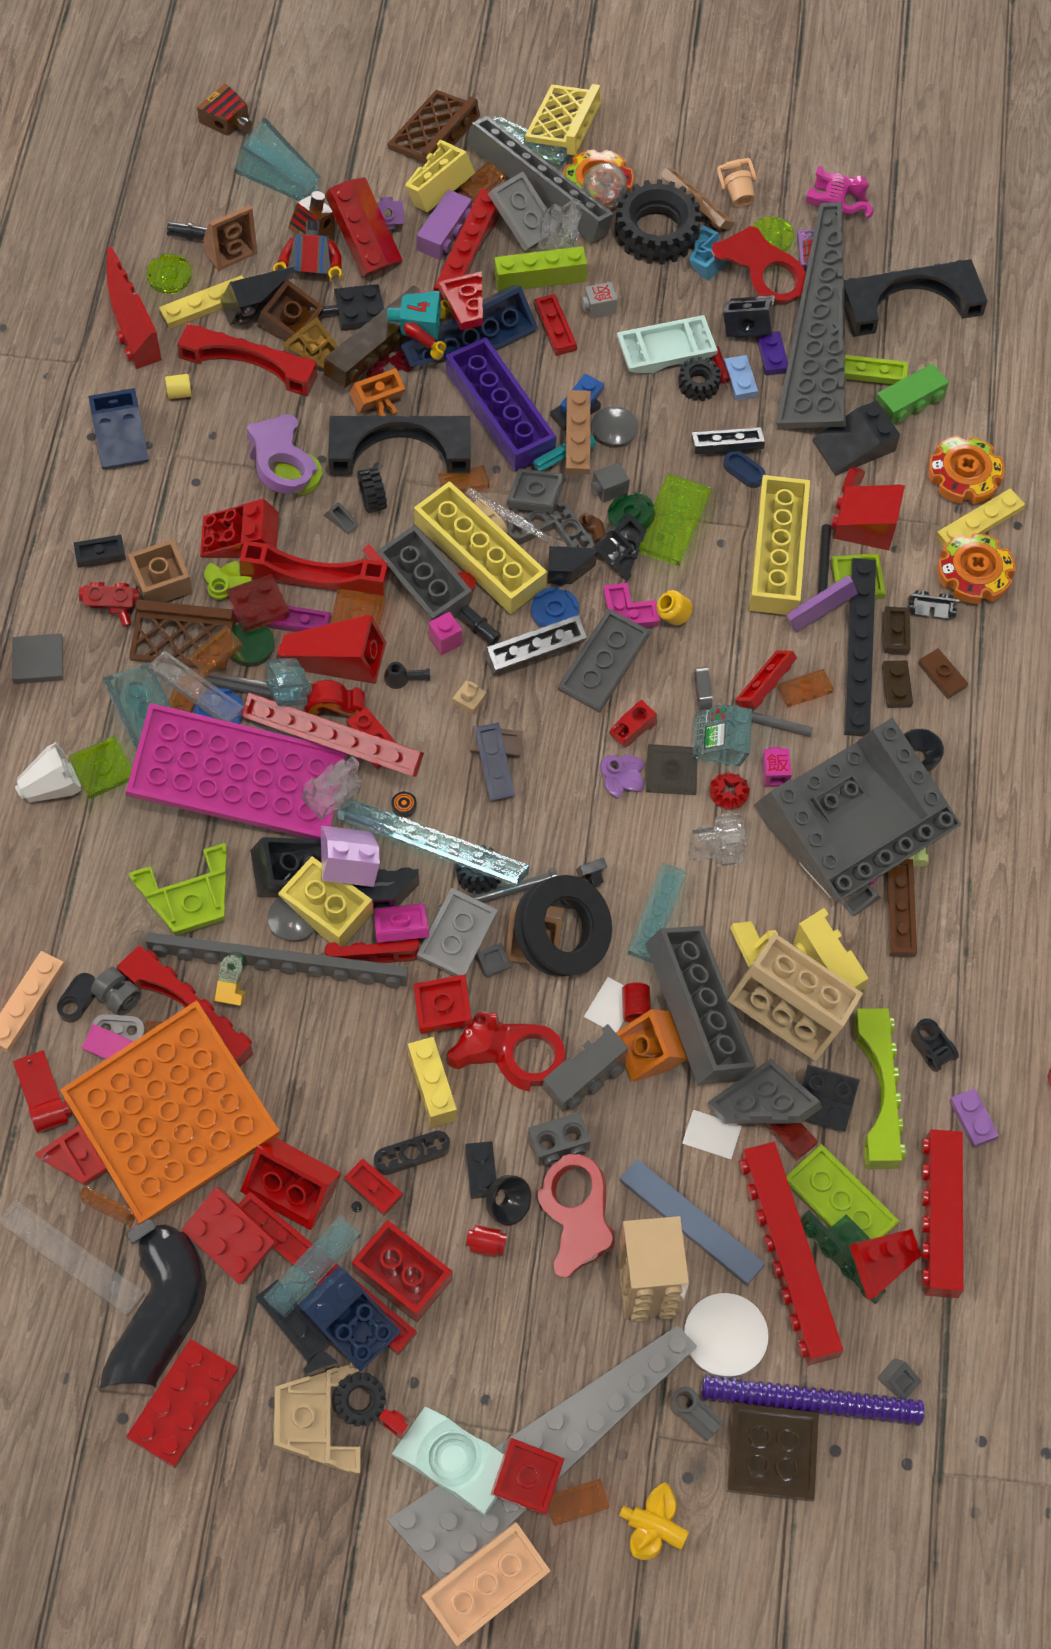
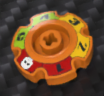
M587 150L575 155L572 158V164H567L563 173L564 176L608 210L617 208L620 198L623 199L624 192L626 190L632 192L634 175L631 168H626V160L620 155L607 150L603 153Z
M955 436L937 445L935 454H932L929 460L928 477L931 484L939 486L937 492L944 498L962 504L963 500H970L972 504H978L995 495L997 487L1001 485L1004 477V462L1001 456L993 454L994 447L988 442L972 436L969 437V440H962L960 436Z
M972 533L971 538L959 535L951 539L943 547L940 555L941 558L937 564V575L942 586L945 589H953V597L963 602L980 604L981 599L994 602L1003 597L1012 584L1011 578H1013L1016 571L1013 555L1008 548H1000L998 546L999 540L989 535Z

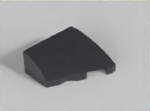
M631 513L625 514L592 548H597V554L622 578L628 580L631 577L630 572L634 560L638 557L639 546L644 539L646 530Z

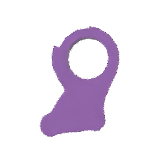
M283 414L280 417L258 423H251L247 427V439L251 442L250 458L256 459L259 479L270 489L285 494L303 491L309 485L312 475L318 471L313 459L301 449L292 445L293 433L298 427V420L289 414ZM274 462L289 463L300 471L302 477L297 479L281 478L270 470L269 464Z

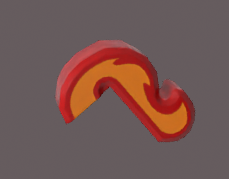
M321 680L311 684L305 691L304 711L313 715H317L321 712L322 708H326L351 718L365 709L366 693L358 687L348 690L337 681Z

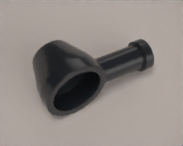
M400 662L390 663L384 673L386 685L393 689L404 687L409 680L427 679V681H430V668H426V670H407Z

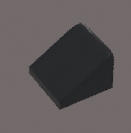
M321 1349L303 1369L304 1376L311 1377L324 1373L329 1369L339 1368L338 1362Z

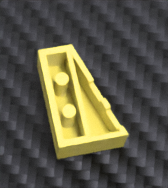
M439 140L437 143L438 148L434 154H428L426 157L427 163L423 168L418 167L405 184L414 206L425 212L434 209L448 189L454 191L475 174L467 152L442 140Z
M821 909L799 923L793 946L859 991L865 989L869 978L851 950L847 952L838 938L842 935L839 930L833 931L825 919L829 915L826 909Z

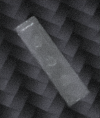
M166 651L149 665L148 670L216 719L232 722L243 711L244 706Z

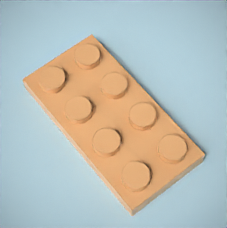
M514 1522L422 1594L421 1597L454 1645L458 1646L551 1571L518 1523Z

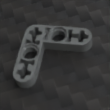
M562 501L557 502L554 512H563L562 518L558 513L533 511L512 521L507 526V535L518 545L555 529L567 547H579V543L584 548H592L594 546L592 539L572 510ZM541 519L544 521V525L536 527L532 524V521ZM570 526L576 528L577 532L575 534H567L564 529ZM514 530H517V532H522V534H521V535H519L518 533H514V534H513V532H514Z

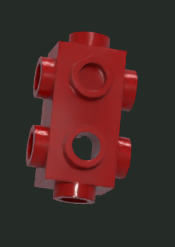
M90 582V586L84 585V587H79V601H83L85 608L109 609L110 614L119 615L123 627L132 624L127 610H134V605L139 600V589L129 587L128 583H115V586L112 587L105 586L104 582Z

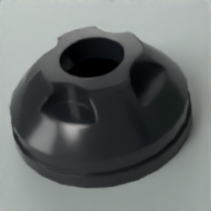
M916 728L904 734L913 750L920 751L925 755V760L921 762L927 771L934 769L940 763L944 754V746L941 739L934 732L923 728Z
M515 1175L501 1176L491 1185L486 1199L488 1214L493 1220L505 1226L517 1224L525 1217L529 1210L531 1190L528 1183L521 1177ZM503 1189L505 1198L498 1205L495 1199L496 1194Z

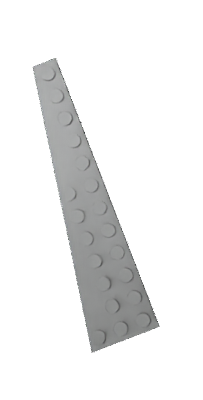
M677 1325L510 1438L565 1458L559 1480L697 1348V1345ZM509 1438L496 1446L495 1449L504 1454ZM437 1486L387 1519V1521L433 1574L441 1580L512 1523L516 1522L528 1509L497 1498L486 1516H484L451 1493Z

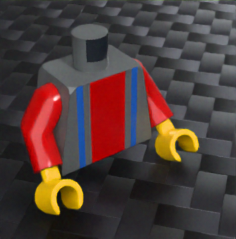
M306 220V234L297 233L295 237H291L281 250L278 262L273 266V271L293 266L295 271L329 274L331 282H333L335 275H339L340 281L344 279L341 271L342 255L335 242L330 240L329 236L319 235L320 221Z

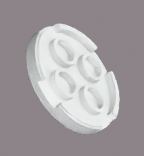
M719 1293L704 1298L691 1310L684 1327L685 1334L697 1345V1348L689 1355L690 1359L697 1367L699 1366L705 1372L722 1379L723 1377L728 1379L741 1377L752 1371L763 1358L768 1345V1328L762 1313L749 1300L735 1294Z

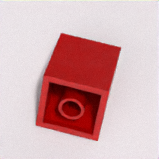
M905 485L845 487L843 496L838 495L835 509L840 511L839 515L834 514L831 525V528L835 529L833 539L889 551L899 517Z

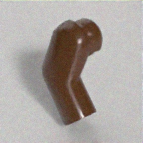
M584 513L579 517V522L583 528L593 533L596 544L605 535L603 522L588 513Z

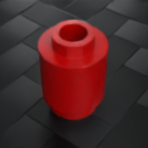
M475 1225L474 1230H468L465 1246H470L471 1253L496 1257V1255L503 1256L507 1234L500 1233L501 1230Z

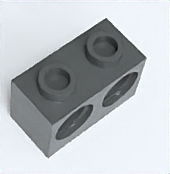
M580 1112L528 1128V1138L538 1166L543 1164L552 1166L562 1156L568 1154L584 1155L590 1149L591 1141ZM575 1133L580 1139L569 1141L566 1135ZM544 1141H549L553 1143L554 1147L552 1149H544L540 1144Z

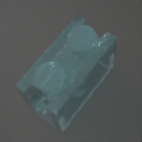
M297 659L267 660L265 681L277 706L307 705L306 695L311 694V682L306 679L304 668L300 667Z

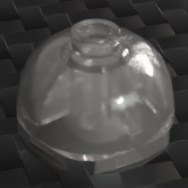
M599 163L586 173L582 189L590 198L598 201L609 210L618 205L620 198H624L627 190V180L623 171L616 165Z

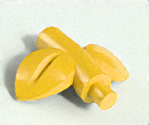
M664 1482L650 1493L645 1502L646 1510L637 1506L633 1510L623 1505L619 1516L629 1521L628 1526L636 1529L632 1533L629 1542L631 1553L635 1558L640 1560L655 1558L660 1554L663 1545L662 1540L682 1550L689 1531L671 1521L677 1513V1501L669 1484Z

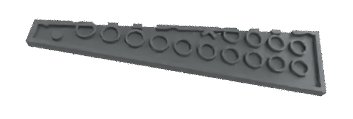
M842 202L821 203L819 205L776 422L778 429L846 427L844 217Z

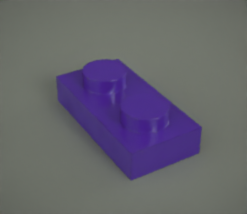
M780 331L772 332V334H767L766 336H757L766 376L786 373L788 361Z

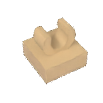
M465 681L453 697V704L474 715L486 699L487 692L480 689L475 683Z

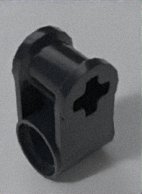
M924 1018L917 1023L911 1034V1041L934 1072L941 1070V1066L948 1061H955L959 1058L957 1048L934 1020ZM920 1030L927 1031L931 1037H923Z

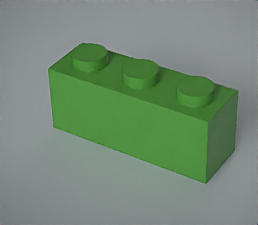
M932 363L878 392L876 400L893 424L901 423L913 413H919L928 405L944 399L949 381Z

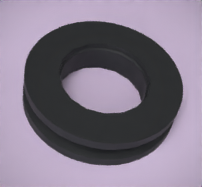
M559 875L537 882L521 897L515 913V934L523 955L536 969L551 976L566 977L589 971L604 958L612 938V919L606 901L592 884L577 876ZM556 900L569 903L577 911L581 920V939L577 947L571 952L558 949L550 941L546 933L545 917L547 909Z

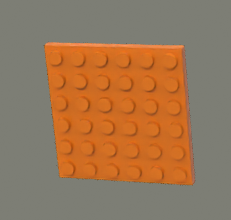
M197 1000L60 1089V1092L139 1224L143 1223L146 1219L152 1220L256 1151L257 1146L269 1142L281 1134V1131Z

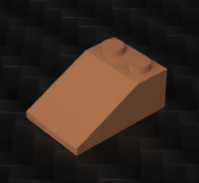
M251 205L209 223L203 237L205 252L218 271L258 254Z

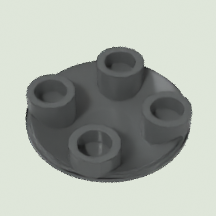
M616 406L606 407L597 412L593 417L592 431L595 440L599 443L628 446L638 431V422L636 417L625 408Z
M281 897L276 899L268 911V924L271 932L279 938L303 942L308 940L315 931Z

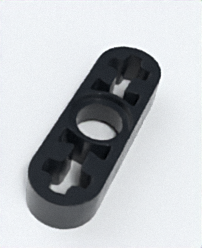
M433 1131L381 1148L374 1155L375 1169L382 1175H390L442 1158L450 1150L449 1136L443 1131ZM435 1139H438L439 1142H445L440 1150L436 1146H430L434 1145ZM424 1142L426 1143V1148L430 1147L428 1148L427 1155H424V1146L422 1144ZM408 1147H417L420 1155L415 1159H408L404 1154ZM397 1151H400V1158L402 1163H399L398 1158H396ZM383 1156L393 1159L390 1161V1166L386 1167L384 1163H381Z

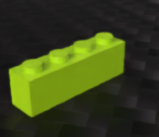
M584 247L494 257V277L497 291L500 292L512 285L521 286L522 289L585 282L587 277V260Z

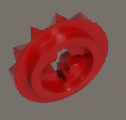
M730 771L725 774L719 773L711 781L709 788L710 797L713 802L725 809H736L744 805L748 800L750 792L747 780L741 778L739 773L731 774ZM726 785L735 787L734 794L730 791L724 792Z

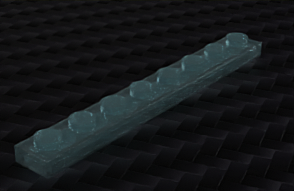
M352 798L338 809V819L344 820L351 825L365 828L372 833L386 836L394 841L412 846L417 850H423L436 855L438 858L452 861L462 867L478 871L483 875L502 880L507 884L517 886L529 874L530 865Z

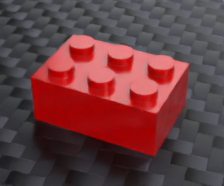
M389 1220L383 1224L352 1261L354 1273L415 1322L422 1318L453 1280V1273L450 1268Z

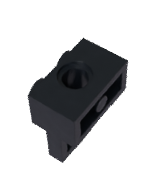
M775 295L731 298L730 301H726L723 311L726 336L742 338L749 335L761 337L772 334L775 323L773 315L776 307Z

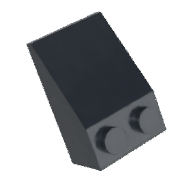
M294 267L231 281L220 299L229 325L236 323L244 325L250 322L269 303L284 282L290 279L295 271Z
M876 400L858 407L846 415V427H829L813 438V443L834 475L837 476L849 471L850 468L861 466L895 452L900 433Z
M262 837L250 850L258 897L279 898L278 893L311 857L322 863L321 839Z

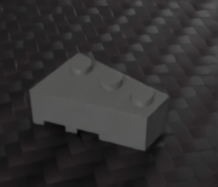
M609 1024L602 1028L604 1034L593 1044L588 1040L582 1045L585 1049L573 1059L567 1058L543 1079V1090L562 1113L568 1108L571 1110L575 1109L582 1103L583 1097L589 1093H597L604 1086L606 1080L610 1077L615 1079L624 1072L628 1047Z

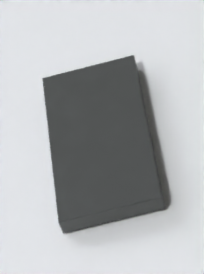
M608 608L557 686L558 690L600 713L651 634L650 630Z

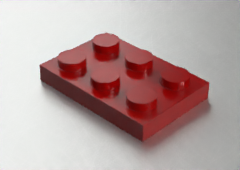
M215 1187L181 1229L239 1285L246 1282L278 1243L267 1230L220 1187Z

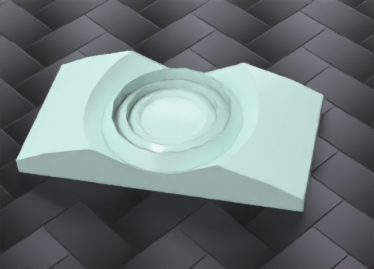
M704 315L617 332V339L628 370L634 373H655L667 366L684 365L686 360L690 362V358L693 357L695 361H698V357H702L703 361L716 355L718 351Z
M424 1407L392 1452V1455L486 1516L497 1497L490 1494L504 1454L487 1442L469 1434L449 1418Z

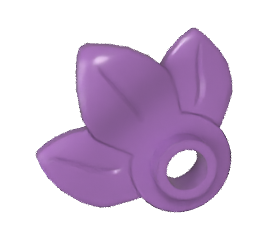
M615 755L606 756L600 763V770L605 777V788L615 798H619L624 789L633 792L642 791L644 789V782L639 771L644 768V762L633 755H624L620 758ZM610 763L614 764L617 770L612 769Z

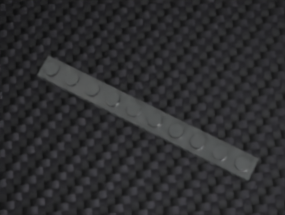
M148 932L146 939L148 949L160 957L174 955L184 960L197 958L212 964L226 962L235 967L249 965L265 971L279 969L287 974L301 972L307 973L312 977L331 976L339 981L353 979L359 980L363 984L383 983L392 988L407 987L408 967L151 932Z

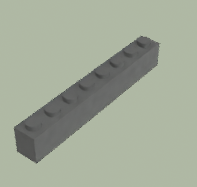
M488 116L472 123L468 146L509 178H513L523 171L544 205L590 241L595 242L608 235L614 213Z

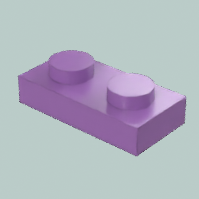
M976 1089L951 1097L950 1103L973 1148L998 1139L999 1134Z

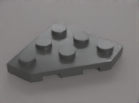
M769 1059L708 1102L710 1110L725 1124L802 1123L822 1109L820 1101L772 1059Z

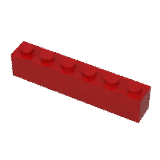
M930 1129L926 1138H922L921 1153L926 1154V1164H922L921 1179L926 1180V1190H922L921 1205L926 1206V1216H922L921 1232L925 1233V1243H922L921 1259H925V1269H922L921 1286H925V1296L959 1298L964 1291L963 1132Z

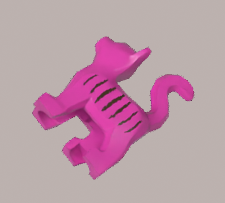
M818 166L815 174L817 178L814 188L826 190V192L818 193L817 190L809 188L806 203L819 207L821 203L842 202L844 214H854L859 210H864L866 218H870L873 215L874 209L867 202L866 193L869 183L865 176L849 178L842 174L824 172L823 167ZM847 194H850L861 202L850 206L845 203Z

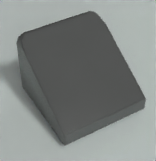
M893 1359L877 1377L898 1399L902 1397L905 1400L921 1382L905 1361Z

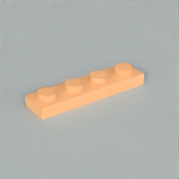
M40 951L0 1013V1049L8 1053L10 1052L65 967L63 961Z

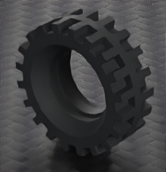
M657 179V184H651L649 180L644 181V186L641 187L637 183L634 184L632 192L626 190L623 199H619L618 208H616L615 237L618 236L619 246L625 245V253H635L634 259L638 261L641 257L646 258L647 264H652L653 260H659L660 265H663L666 259L676 262L678 255L686 257L688 255V248L694 249L695 242L699 236L701 221L699 202L694 203L695 196L692 193L687 195L684 186H681L679 189L676 188L675 182L670 181L669 185L662 184V179ZM648 214H662L672 218L677 223L678 228L669 235L657 236L643 232L638 227L637 222Z

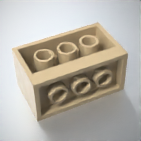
M773 933L727 1001L811 1059L817 1061L844 1027L863 993L776 933Z
M681 1217L623 1221L617 1259L624 1319L642 1322L648 1320V1317L659 1316L660 1319L675 1318L676 1314L681 1312L689 1285Z

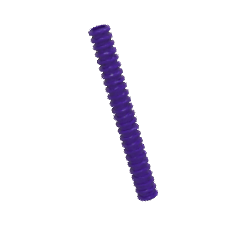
M705 1375L703 1379L702 1397L704 1401L712 1398L713 1402L720 1399L721 1403L729 1400L730 1404H734L737 1401L739 1404L746 1402L747 1405L754 1403L756 1406H761V1404L765 1405V1407H770L771 1405L774 1408H779L780 1406L783 1409L809 1410V1412L818 1411L819 1414H823V1412H827V1415L836 1413V1416L844 1414L848 1418L850 1415L857 1419L859 1416H862L865 1420L871 1417L873 1421L880 1418L882 1422L889 1419L890 1423H893L894 1420H897L899 1424L906 1421L908 1425L915 1422L916 1426H920L924 1418V1403L919 1399L917 1402L910 1398L908 1401H905L902 1397L896 1400V1397L893 1396L887 1399L885 1395L878 1398L876 1394L873 1397H869L868 1393H865L864 1396H861L859 1392L852 1395L850 1391L843 1394L842 1390H838L835 1393L833 1389H829L826 1392L824 1388H820V1391H818L815 1387H812L809 1390L807 1386H803L801 1389L798 1388V1385H794L792 1388L789 1384L781 1386L780 1383H776V1385H772L771 1382L763 1384L762 1381L754 1383V1380L745 1382V1379L737 1381L736 1378H732V1380H728L727 1377L719 1379L718 1376L710 1378V1375Z

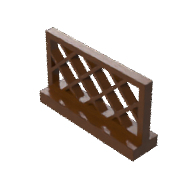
M435 90L387 143L388 149L422 161L425 165L428 154H434L437 150L439 140L454 146L472 126V123L480 117L478 100L471 96L464 100ZM437 99L446 101L445 103L433 105ZM460 106L458 110L451 112L450 108ZM448 109L447 113L436 115V111ZM433 112L434 116L421 119L424 114ZM450 119L446 124L439 125L438 123L439 121ZM436 122V126L424 129L423 125ZM421 126V130L409 132L411 128ZM437 133L433 138H426V135ZM424 136V140L416 142L411 141V139ZM409 140L408 144H398L400 141ZM426 146L421 151L422 153L414 151V149Z
M147 600L136 601L135 609L137 615L129 654L130 660L218 670L227 669L233 627L236 626L237 616L233 609ZM143 619L153 620L157 625L146 634L141 629ZM170 622H176L180 629L171 636H168L163 627ZM194 624L201 625L205 631L192 639L186 630ZM218 627L227 628L226 635L219 641H216L211 635V632ZM161 630L167 639L155 647L149 638ZM182 633H185L190 642L181 649H178L173 640ZM209 635L215 644L203 652L196 643ZM147 640L153 649L145 655L137 654L138 646ZM171 643L177 652L170 657H162L158 651ZM194 645L201 654L193 660H188L184 657L183 653ZM219 648L222 652L221 663L210 662L206 656Z

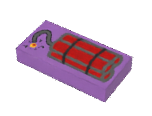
M798 230L799 263L803 266L804 270H807L815 230Z

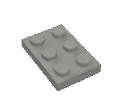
M523 171L488 193L524 251L560 229Z
M451 888L429 930V937L425 938L417 953V958L454 976L464 974L466 976L498 910Z

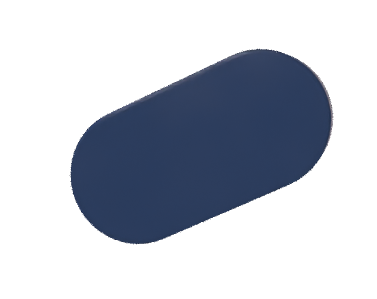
M731 451L725 455L723 466L729 474L747 487L757 488L761 486L762 477L766 474L759 464L740 451Z

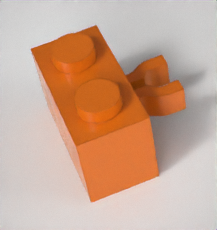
M395 368L354 383L349 394L359 414L377 407L378 416H386L383 411L385 406L390 411L391 416H394L398 411L391 402L401 398L405 391V386Z

